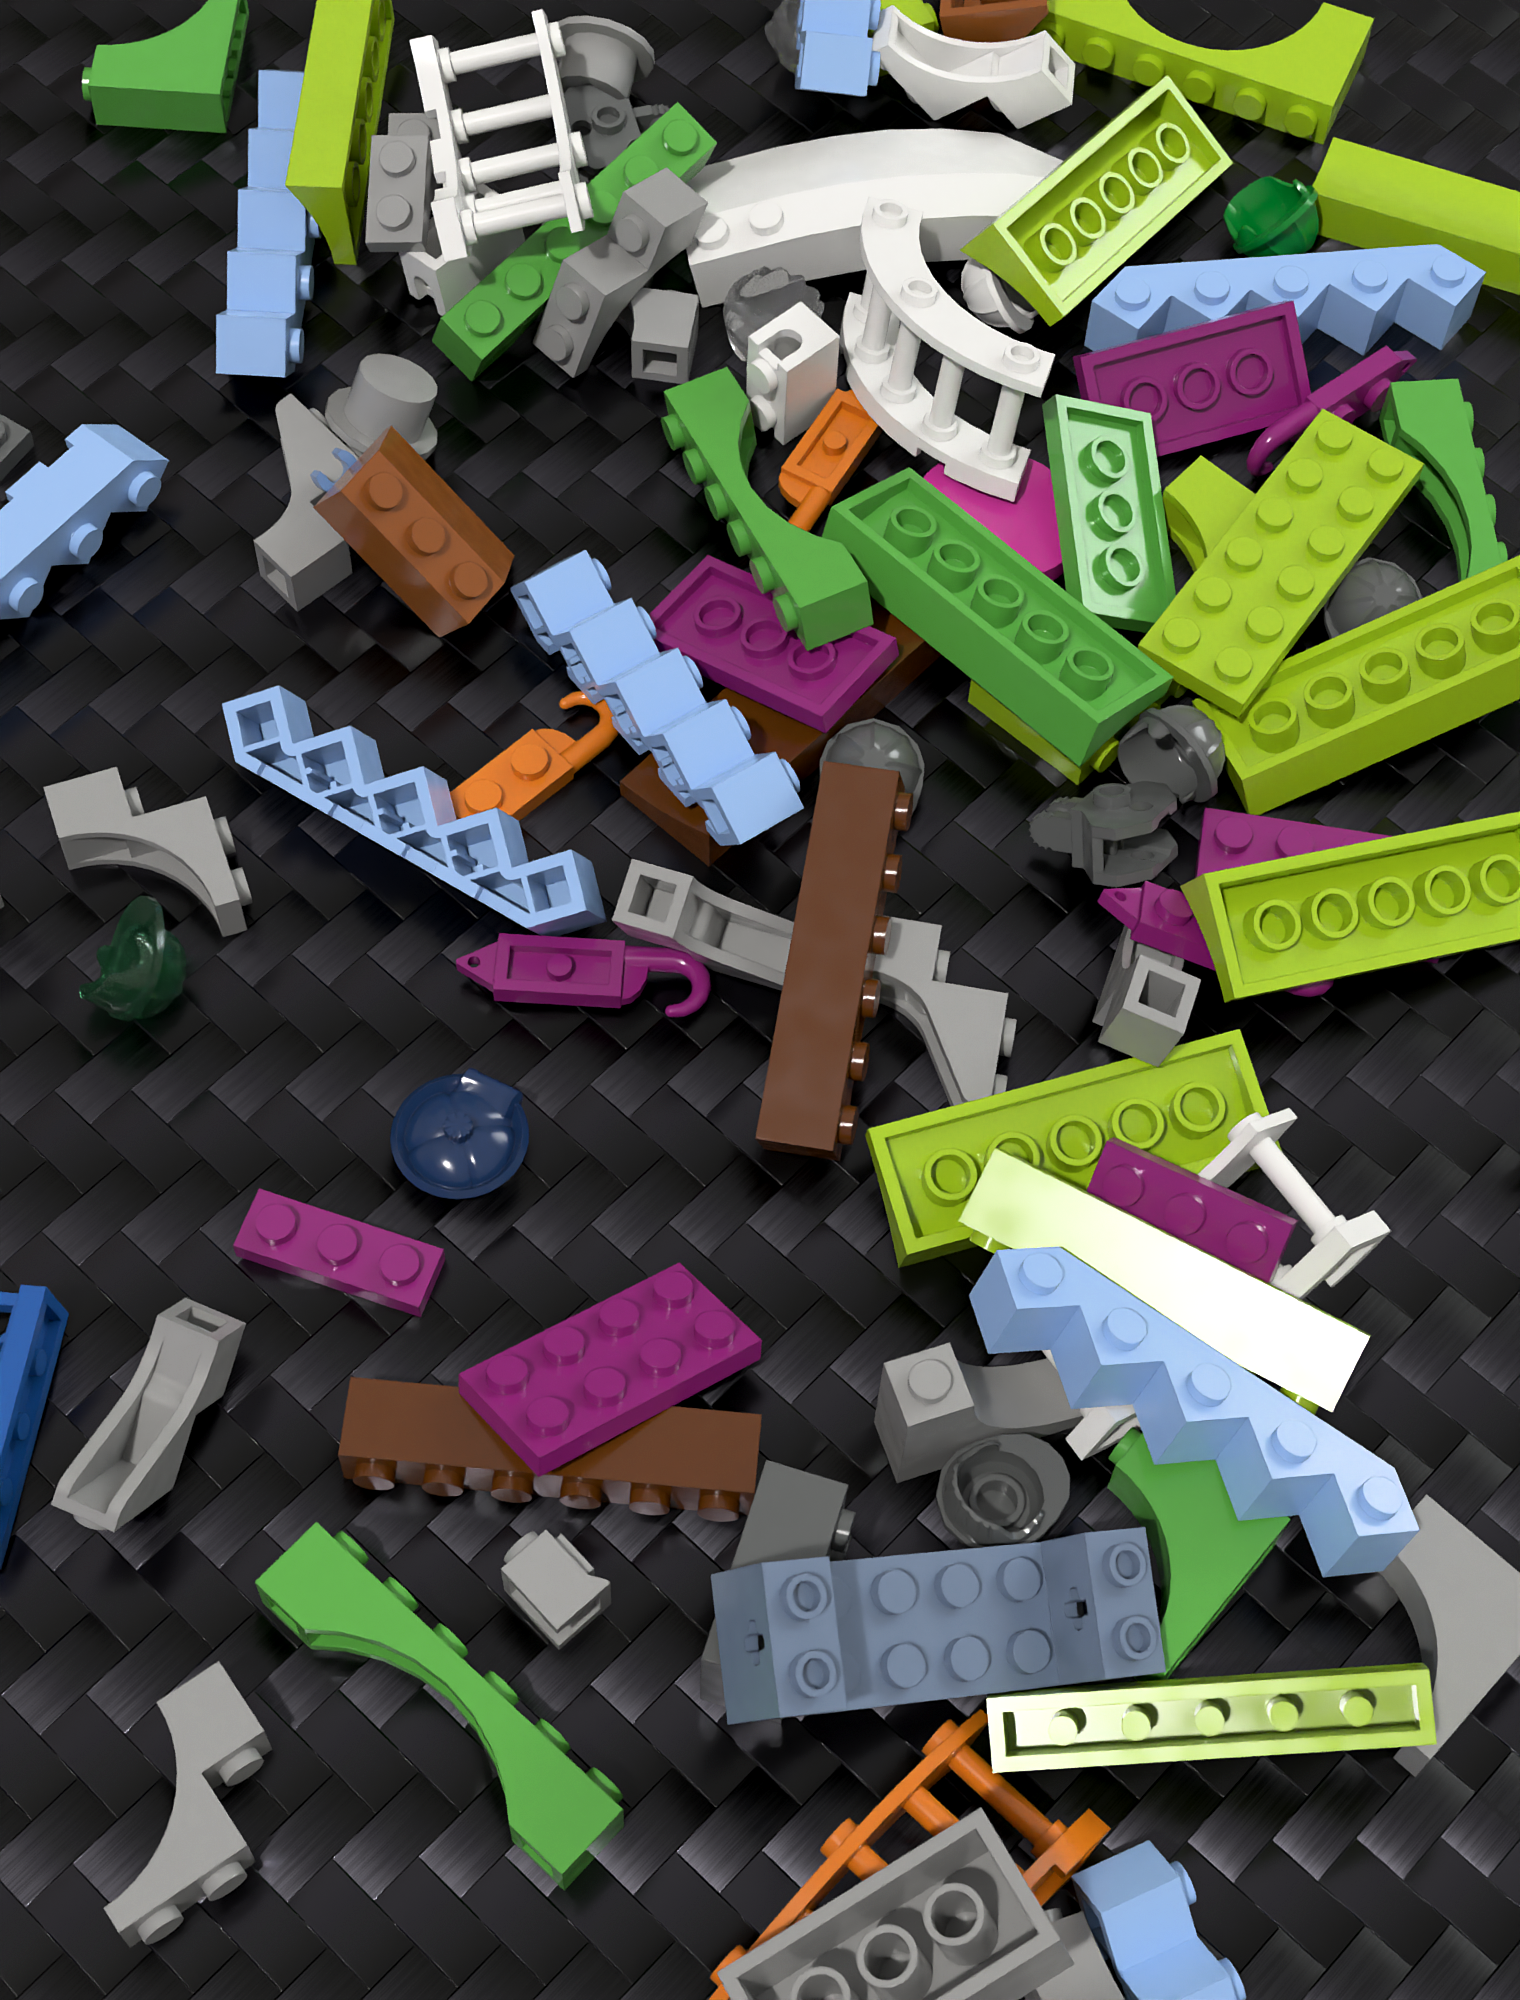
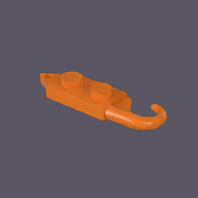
M838 388L781 467L779 489L785 499L797 507L788 523L807 532L814 526L827 505L831 506L883 432L881 427L869 416L857 400L852 389L846 392Z
M582 691L570 693L562 698L559 706L564 710L576 705H586L595 709L600 715L598 725L578 741L554 729L541 728L536 731L531 729L450 792L456 820L497 807L520 821L574 779L576 772L606 750L618 736L619 732L613 727L611 719L613 715L606 701L603 699L593 704Z

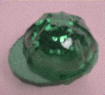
M139 896L128 905L120 917L111 946L103 945L96 952L97 961L101 968L100 977L94 982L80 985L79 993L82 999L107 1011L110 1017L128 1022L132 1019H143L157 1015L164 1011L180 995L183 990V982L187 977L185 950L178 938L164 928L162 907L155 898Z

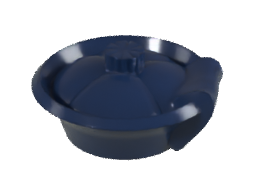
M469 1068L463 1074L446 1075L426 1082L403 1101L393 1119L390 1144L398 1168L416 1187L431 1195L442 1198L467 1199L495 1190L517 1171L527 1151L529 1127L525 1112L521 1106L523 1093L518 1089L484 1075L474 1068Z

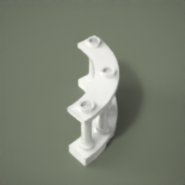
M543 9L531 12L536 33L450 52L449 47L440 49L438 41L432 35L409 40L424 111L427 119L437 117L441 137L440 139L430 141L435 179L437 184H443V188L435 190L431 207L444 262L469 257L472 252V245L479 244V237L568 217L571 233L583 231L585 229V219L594 217L586 182L580 183L578 168L588 166L581 132L571 133L556 58L566 56L559 22L548 23L547 15ZM541 56L548 94L464 114L461 108L453 110L447 83L457 81L456 75ZM553 117L557 143L471 162L469 157L462 158L460 144L469 143V136ZM560 166L558 173L559 181L476 200L474 194L468 195V193L476 192L477 185Z
M868 196L860 229L861 255L867 271L863 294L849 293L840 330L839 347L840 354H844L847 363V381L857 400L869 416L888 436L916 457L922 450L945 464L943 474L987 494L1014 502L1031 451L1030 449L1012 444L1024 395L1027 393L1041 398L1055 354L1037 349L1028 343L1014 340L989 327L959 306L934 279L925 263L919 241V229L923 211L908 208L896 200H880ZM921 339L943 354L934 397L914 375ZM965 368L1002 384L990 434L972 426L954 414Z
M1290 1108L1265 1117L1256 1112L1247 1116L1232 1128L1227 1135L1231 1143L1198 1175L1228 1188L1255 1162L1314 1233L1311 1242L1315 1247L1294 1267L1290 1264L1282 1266L1280 1263L1274 1279L1270 1283L1302 1300L1323 1280L1330 1287H1334L1391 1230L1374 1210L1348 1221L1343 1215L1335 1217L1275 1144L1297 1119V1116ZM1041 1350L1057 1370L1051 1350ZM1132 1404L1080 1408L1079 1412L1084 1418L1065 1440L1082 1461L1119 1442L1132 1427L1138 1431L1141 1430Z

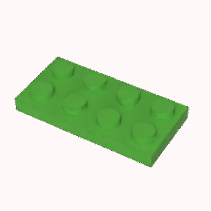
M1055 394L1042 404L1066 592L1111 628L1148 633L1176 597L1151 413Z

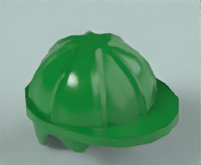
M1266 176L1252 182L1231 199L1223 214L1228 232L1234 241L1233 247L1238 254L1244 253L1249 258L1306 254L1313 246L1319 229V218L1315 204L1318 198L1317 190L1311 185L1304 186L1297 179L1293 180V184H1290L1272 176Z

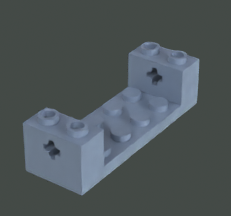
M1145 1527L1086 1532L1035 1543L830 1562L829 1556L762 1562L711 1574L727 1725L1096 1682L1166 1672ZM1078 1602L1083 1604L1084 1616H1078ZM763 1635L764 1649L759 1650L758 1636Z

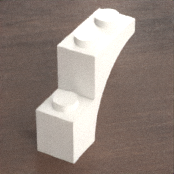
M894 5L880 11L877 30H873L872 51L880 52V68L887 71L904 88L908 98L913 103L919 104L934 121L988 96L993 108L998 112H1002L1017 129L1072 105L1075 63L1046 31L1006 42H971L950 38L930 31L913 22Z

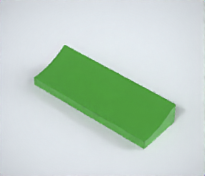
M910 467L831 507L822 537L843 543L866 578L869 595L1078 767H1081L1130 720L1166 695L1173 680L1171 674Z

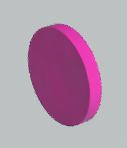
M1028 459L1027 467L1014 502L987 494L943 474L945 464L942 462L934 466L923 477L1052 581L1064 573L1051 470L1033 459Z

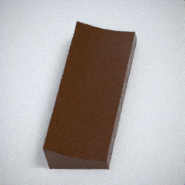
M871 596L870 602L874 625L870 627L895 637L899 656L827 733H823L727 687L710 701L726 699L730 707H736L742 713L750 728L751 738L747 741L754 755L776 751L779 759L782 758L791 765L800 784L820 766V759L827 741L847 724L872 719L942 655ZM651 753L620 780V794L709 867L732 845L720 846L706 830L705 821L709 819L703 808L697 802L685 807L664 784L658 775V768L660 767Z

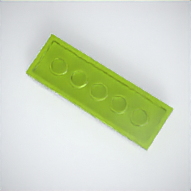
M1322 408L1138 644V649L1171 674L1174 681L1240 718L1418 481L1424 463Z

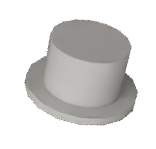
M588 15L571 16L558 21L566 56L556 58L559 61L558 70L563 94H565L569 87L591 84L617 100L629 98L632 84L647 78L653 70L655 63L653 48L643 36L631 28L610 19Z
M378 353L368 355L360 362L352 386L338 389L328 398L325 418L337 436L346 444L362 453L372 445L386 428L392 425L425 460L434 452L437 445V430L429 418L437 396V385L429 373L407 359L389 354Z

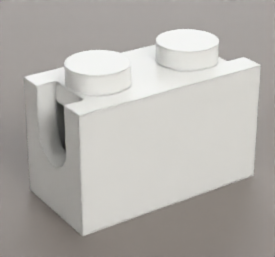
M485 184L477 185L476 192L468 193V195L474 194L475 200L498 195L497 192ZM432 217L429 220L426 252H399L410 294L418 300H421L427 294L434 298L438 314L443 316L525 241L523 228L479 237V244L472 245V252L469 257L444 262L435 220Z
M801 301L748 336L746 396L750 402L753 424L762 431L772 427L774 429V437L783 446L812 425L836 391L840 336Z

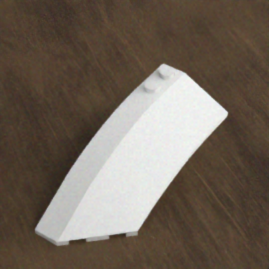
M902 129L826 137L779 146L704 166L687 183L690 188L708 202L692 244L686 248L701 306L705 308L813 279L866 270L861 255L860 229L868 196L880 200H896L908 208L923 211L919 229V241L925 262L969 260L971 257L961 252L960 249L1063 161L999 133L953 129Z

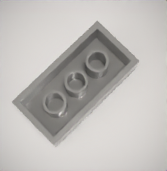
M979 1808L716 1973L731 2000H1019L1075 1963L982 1808Z

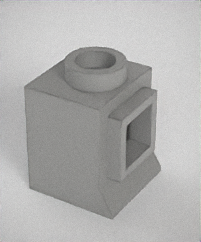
M547 1530L539 1536L536 1532L532 1531L520 1538L504 1557L506 1564L501 1568L505 1592L559 1650L611 1605L610 1582L606 1579L595 1577L594 1568L562 1534L554 1538Z

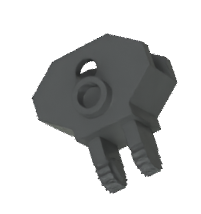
M591 84L569 87L564 94L571 133L581 132L588 166L578 168L580 183L586 182L588 184L663 116L670 109L668 105L664 106L662 103L661 105L656 104L655 106L647 105L632 108L629 98L617 100Z
M1139 781L1126 785L1110 783L1095 787L1084 798L1072 797L1069 799L1068 796L1065 798L1060 796L1049 804L1050 806L1046 809L1047 812L1044 810L1038 813L1033 818V821L1029 823L1031 827L1028 830L1031 832L1030 837L1034 839V843L1036 842L1039 844V847L1043 846L1045 849L1050 847L1053 851L1072 853V867L1083 868L1092 883L1117 888L1151 880L1178 856V844L1169 831L1157 828L1163 817L1172 815L1177 810V798L1167 784L1150 781Z

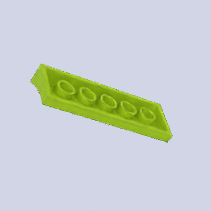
M392 0L316 1L285 186L308 210L320 227L331 250L334 264L357 265L369 187L372 135H377L394 26Z
M1166 75L1087 140L1018 201L963 246L960 251L1009 283L1034 307L1046 323L1052 326L1067 315L1232 165L1233 162L1170 77Z
M1333 137L1324 162L1312 185L1318 192V198L1315 201L1319 218L1317 235L1364 249L1439 244L1484 270L1486 274L1482 284L1520 295L1519 191Z
M1520 555L1282 660L1240 718L1202 696L1192 700L1193 707L1202 711L1209 719L1213 720L1216 728L1222 733L1225 748L1224 768L1247 814L1261 815L1519 700Z
M1520 811L1205 873L1181 885L1180 888L1198 922L1209 949L1225 1003L1520 941Z
M1237 1029L1174 1046L1159 1067L1133 1057L869 1128L865 1137L877 1174L897 1263L900 1268L978 1246L969 1240L974 1229L959 1222V1219L994 1148L1003 1149L1087 1191L1107 1140L1112 1137L1198 1175L1231 1143L1227 1135L1236 1124L1253 1113L1258 1112L1262 1117L1269 1115L1241 1031ZM1277 1140V1141L1275 1142V1144H1276V1145L1279 1147V1149L1281 1150L1279 1141ZM1255 1162L1247 1171L1255 1170L1260 1167Z

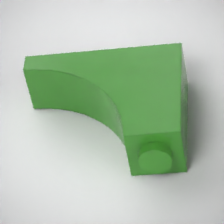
M208 0L190 19L166 33L127 44L97 45L92 67H85L82 76L83 98L85 101L92 102L96 124L226 133L249 17L247 0Z
M1132 1427L1109 1456V1460L1115 1464V1468L1107 1488L1126 1505L1141 1527H1145L1146 1536L1157 1562L1161 1586L1159 1626L1166 1667L1165 1673L1135 1676L1134 1678L1138 1681L1168 1680L1279 1542L1291 1519L1285 1516L1238 1521L1216 1460L1154 1465L1143 1433Z

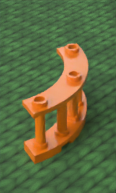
M980 1709L961 1726H958L949 1719L933 1734L923 1747L922 1752L927 1757L859 1825L851 1818H848L830 1835L820 1849V1852L827 1860L789 1901L747 1951L743 1946L738 1945L718 1965L710 1976V1979L718 1988L709 2000H731L716 1972L811 1914L849 1870L861 1881H864L888 1866L870 1847L905 1812L909 1813L933 1837L960 1821L928 1791L951 1770L1034 1845L1030 1853L1037 1860L1025 1872L1017 1863L1015 1864L1041 1908L1071 1879V1876L1078 1871L1111 1828L1090 1809L1080 1816L1069 1828L1060 1819L1052 1823L999 1773H993L992 1767L970 1747L988 1724V1715Z

